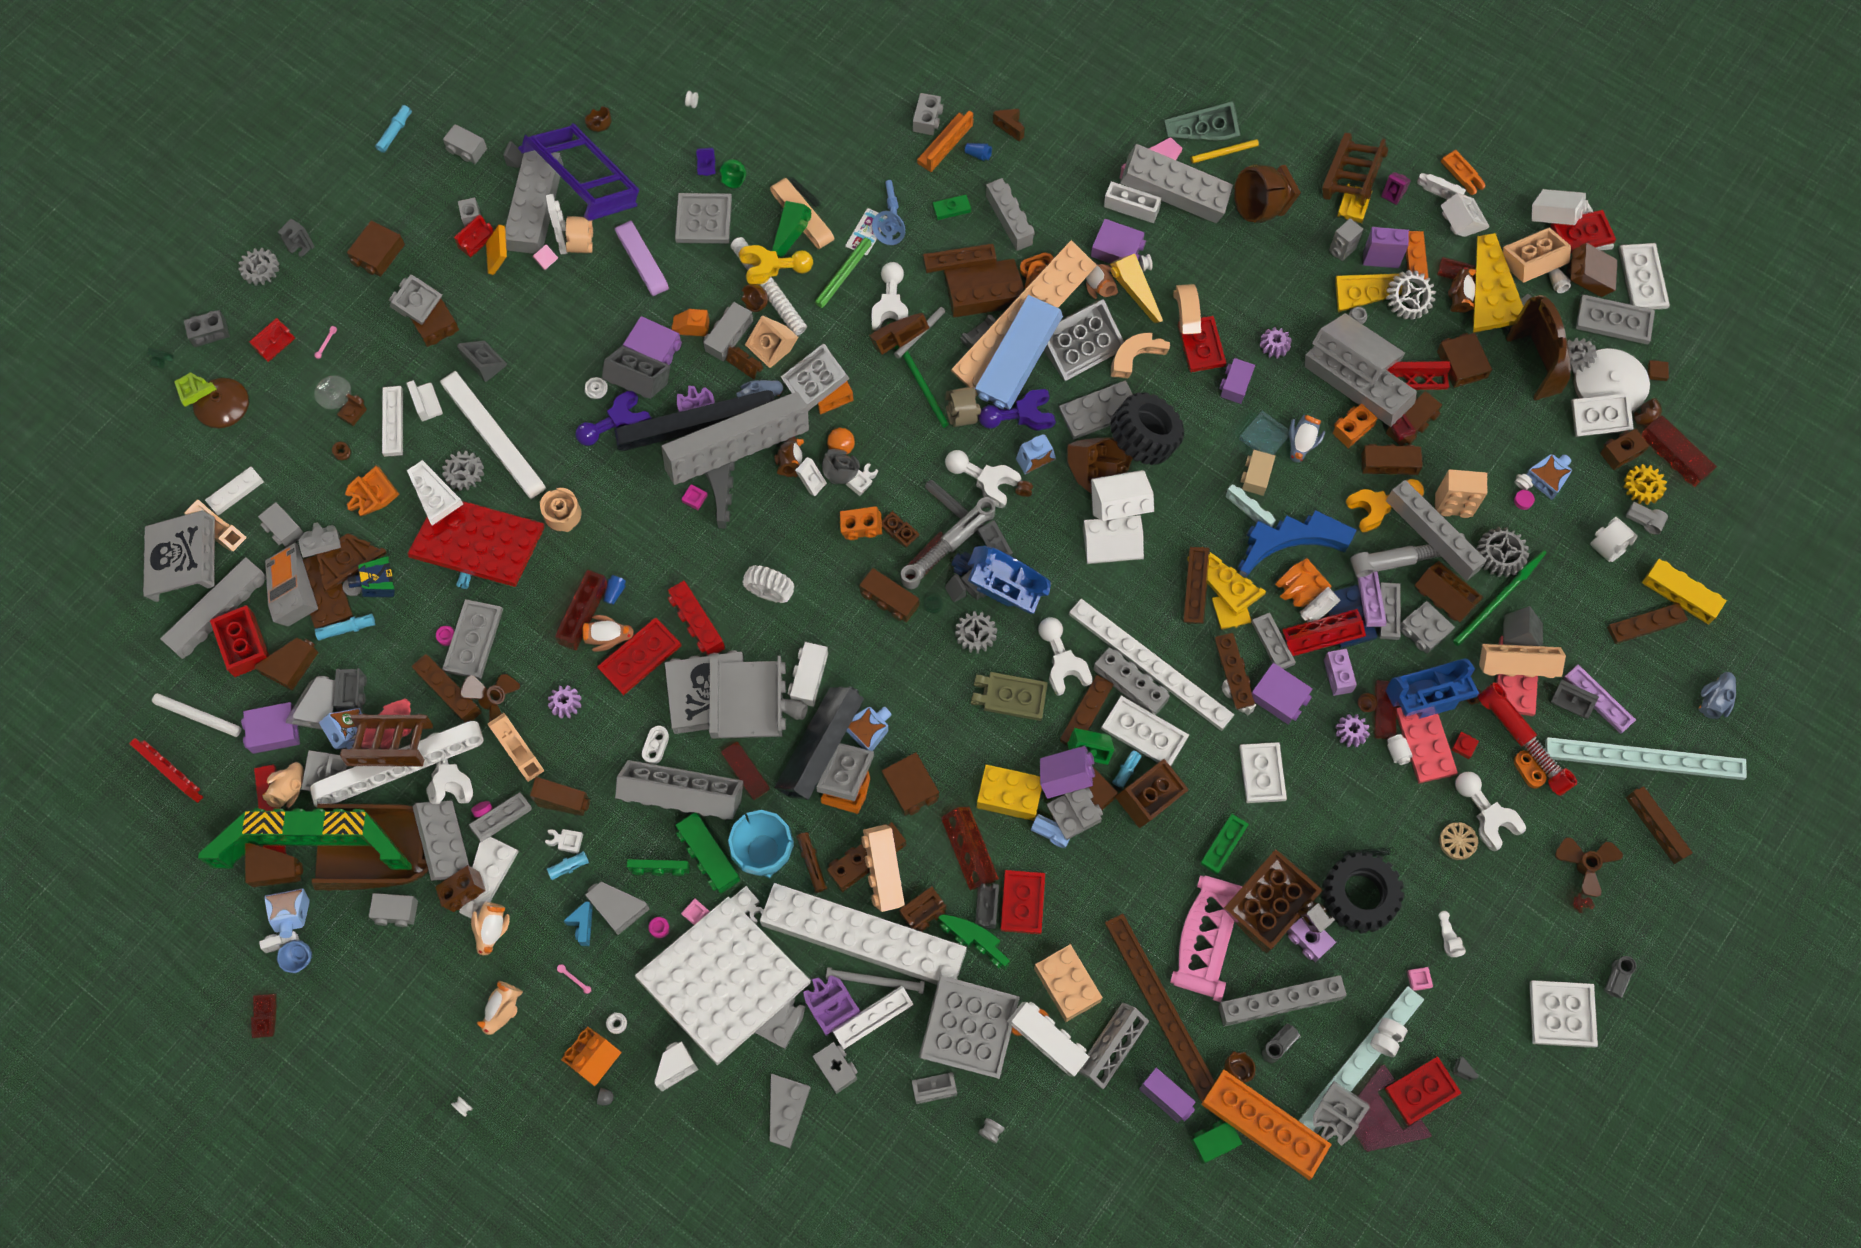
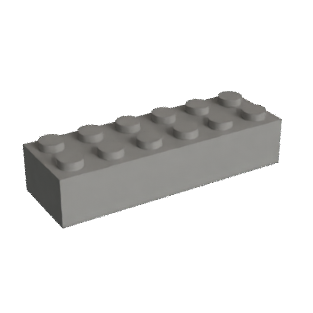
M1138 144L1129 153L1120 182L1130 188L1161 197V201L1214 223H1217L1225 214L1233 186L1231 183Z
M535 150L526 152L523 155L505 227L507 251L535 254L545 243L550 222L546 195L553 194L554 198L556 197L560 175ZM551 153L552 156L563 166L560 153Z
M1316 346L1305 356V368L1358 405L1362 403L1378 419L1390 427L1415 404L1417 391L1387 370L1381 373L1375 384H1371Z
M628 760L617 776L615 798L622 799L625 802L634 801L640 802L643 805H656L664 809L673 808L679 809L682 812H695L703 816L712 815L718 816L721 819H733L741 803L743 780Z

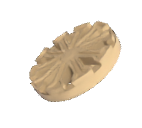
M1452 823L1442 830L1439 842L1442 851L1448 857L1455 860H1464L1475 853L1478 846V837L1475 831L1467 824ZM1470 834H1471L1472 837H1473V838H1466V837H1467L1468 835H1470ZM1452 849H1455L1454 854L1451 853Z

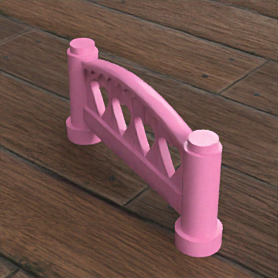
M1200 875L1197 887L1201 888V892L1195 899L1186 917L1179 945L1178 972L1173 971L1170 983L1180 988L1213 997L1214 1001L1221 1002L1226 982L1219 981V976L1234 920L1224 909L1207 913L1204 908L1208 905L1207 899L1209 897H1213L1224 908L1243 886ZM1202 917H1209L1218 928L1206 932L1200 931L1199 926L1203 924L1201 921ZM1202 935L1213 948L1196 951L1194 949V945L1197 943L1196 937ZM1194 954L1198 955L1208 967L1194 971L1190 970L1188 965L1192 962L1191 956Z

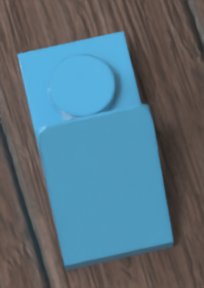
M590 902L583 903L564 920L568 926H579V928H576L575 938L581 946H590L593 906Z

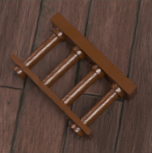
M1344 133L1322 187L1323 199L1330 200L1333 193L1341 192L1360 196L1361 205L1365 206L1367 199L1371 197V188L1383 158H1386L1388 154L1386 139L1381 140L1379 147L1355 144L1352 141V134ZM1359 151L1376 155L1373 161L1349 157V152ZM1349 164L1367 167L1370 170L1368 175L1343 171V167ZM1341 178L1365 182L1362 189L1337 184L1338 179Z
M351 715L350 719L358 729L353 747L342 749L340 757L347 766L423 767L425 759L417 749L422 730L433 729V724L427 715ZM366 728L376 729L372 747L361 749ZM395 729L391 747L389 749H380L384 730ZM414 729L410 748L399 749L403 730Z

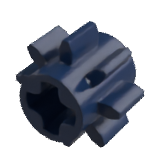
M964 552L963 554L958 553L951 564L954 567V573L962 576L973 568L968 565L971 554Z

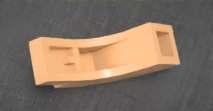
M1194 284L1176 285V290H1173L1179 306L1180 332L1182 334L1201 333L1200 304L1196 286Z
M1141 333L1130 337L1118 349L1111 365L1110 377L1129 378L1132 373V362L1135 356L1142 353L1166 355L1170 349V342H1166L1163 339L1152 340V333Z
M198 499L184 512L185 515L203 510L214 516L215 541L230 551H234L247 538L233 525H229L220 519Z
M505 713L488 723V726L527 782L544 772V769Z

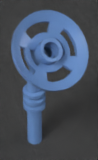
M887 180L885 182L888 195L887 205L890 211L879 212L874 217L872 230L876 238L882 243L896 245L905 236V225L897 215L899 206L897 197L894 194L893 183L891 180ZM887 215L888 218L883 222L879 221L881 216ZM879 227H880L882 233H883L884 235H886V237H884V236L880 233V231H879V229H878ZM897 232L901 233L898 238L892 239V235H895Z

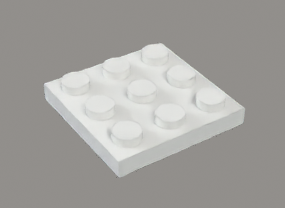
M1548 981L1530 982L1533 1044L1594 1048L1598 1046L1594 984Z

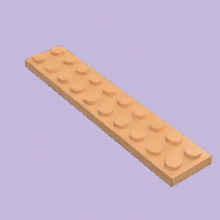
M1071 240L957 362L951 371L967 387L976 388L1027 296L1030 295L1058 308L1097 265Z

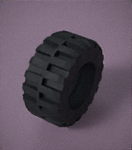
M1144 392L1135 393L1125 399L1113 414L1110 428L1114 441L1118 443L1117 446L1123 449L1127 456L1133 457L1135 461H1141L1142 464L1150 463V465H1156L1168 460L1183 442V422L1179 419L1180 415L1178 412H1175L1173 410L1174 407L1171 404L1168 405L1166 400L1163 398L1159 399L1157 395H1149V393Z
M1355 852L1352 856L1346 855L1340 861L1338 860L1328 872L1323 882L1322 898L1325 899V909H1329L1331 912L1329 916L1336 918L1339 921L1337 924L1340 927L1345 925L1348 927V931L1351 932L1359 930V933H1366L1367 931L1372 933L1379 928L1385 927L1397 915V912L1402 907L1401 901L1404 899V893L1401 892L1404 885L1403 881H1398L1400 874L1397 870L1393 871L1391 869L1393 865L1389 861L1386 864L1382 861L1383 857L1379 855L1375 858L1369 852H1366L1364 855H1361L1360 852ZM1363 876L1376 884L1380 892V903L1376 908L1372 910L1360 909L1349 901L1345 893V883L1350 877Z

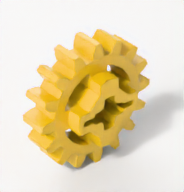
M1644 464L1640 468L1635 466L1627 473L1624 479L1626 484L1623 487L1628 489L1627 495L1632 494V501L1638 499V504L1645 501L1646 505L1650 502L1655 503L1658 499H1661L1667 489L1664 487L1667 481L1662 480L1664 474L1659 475V469L1653 471L1651 465L1648 468Z

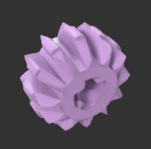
M1274 327L1272 331L1267 329L1265 334L1261 336L1260 348H1263V354L1269 353V358L1272 355H1275L1276 359L1280 355L1284 357L1291 348L1292 340L1288 337V332L1283 333L1282 328L1276 330Z
M559 685L558 692L552 690L554 696H548L550 701L548 707L552 709L553 715L558 714L559 718L562 719L565 714L570 718V713H578L575 708H581V703L579 702L581 696L577 695L578 692L575 688L571 690V687L567 685L563 689Z
M1348 714L1346 719L1342 717L1339 720L1340 724L1336 725V729L1339 730L1336 736L1342 737L1340 743L1346 741L1347 747H1350L1352 743L1355 748L1359 746V743L1364 744L1366 742L1365 738H1368L1370 735L1367 731L1369 725H1364L1365 718L1359 720L1358 714L1354 718Z

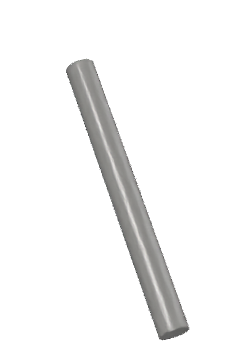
M940 307L927 320L929 328L945 313L944 308ZM925 332L899 348L894 353L895 357L899 359Z

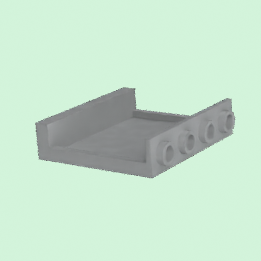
M1346 313L1322 327L1312 343L1371 384H1375L1381 373L1395 363L1400 362L1405 355V352Z

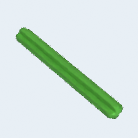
M865 237L858 244L815 300L817 306L823 308L872 245L870 239Z

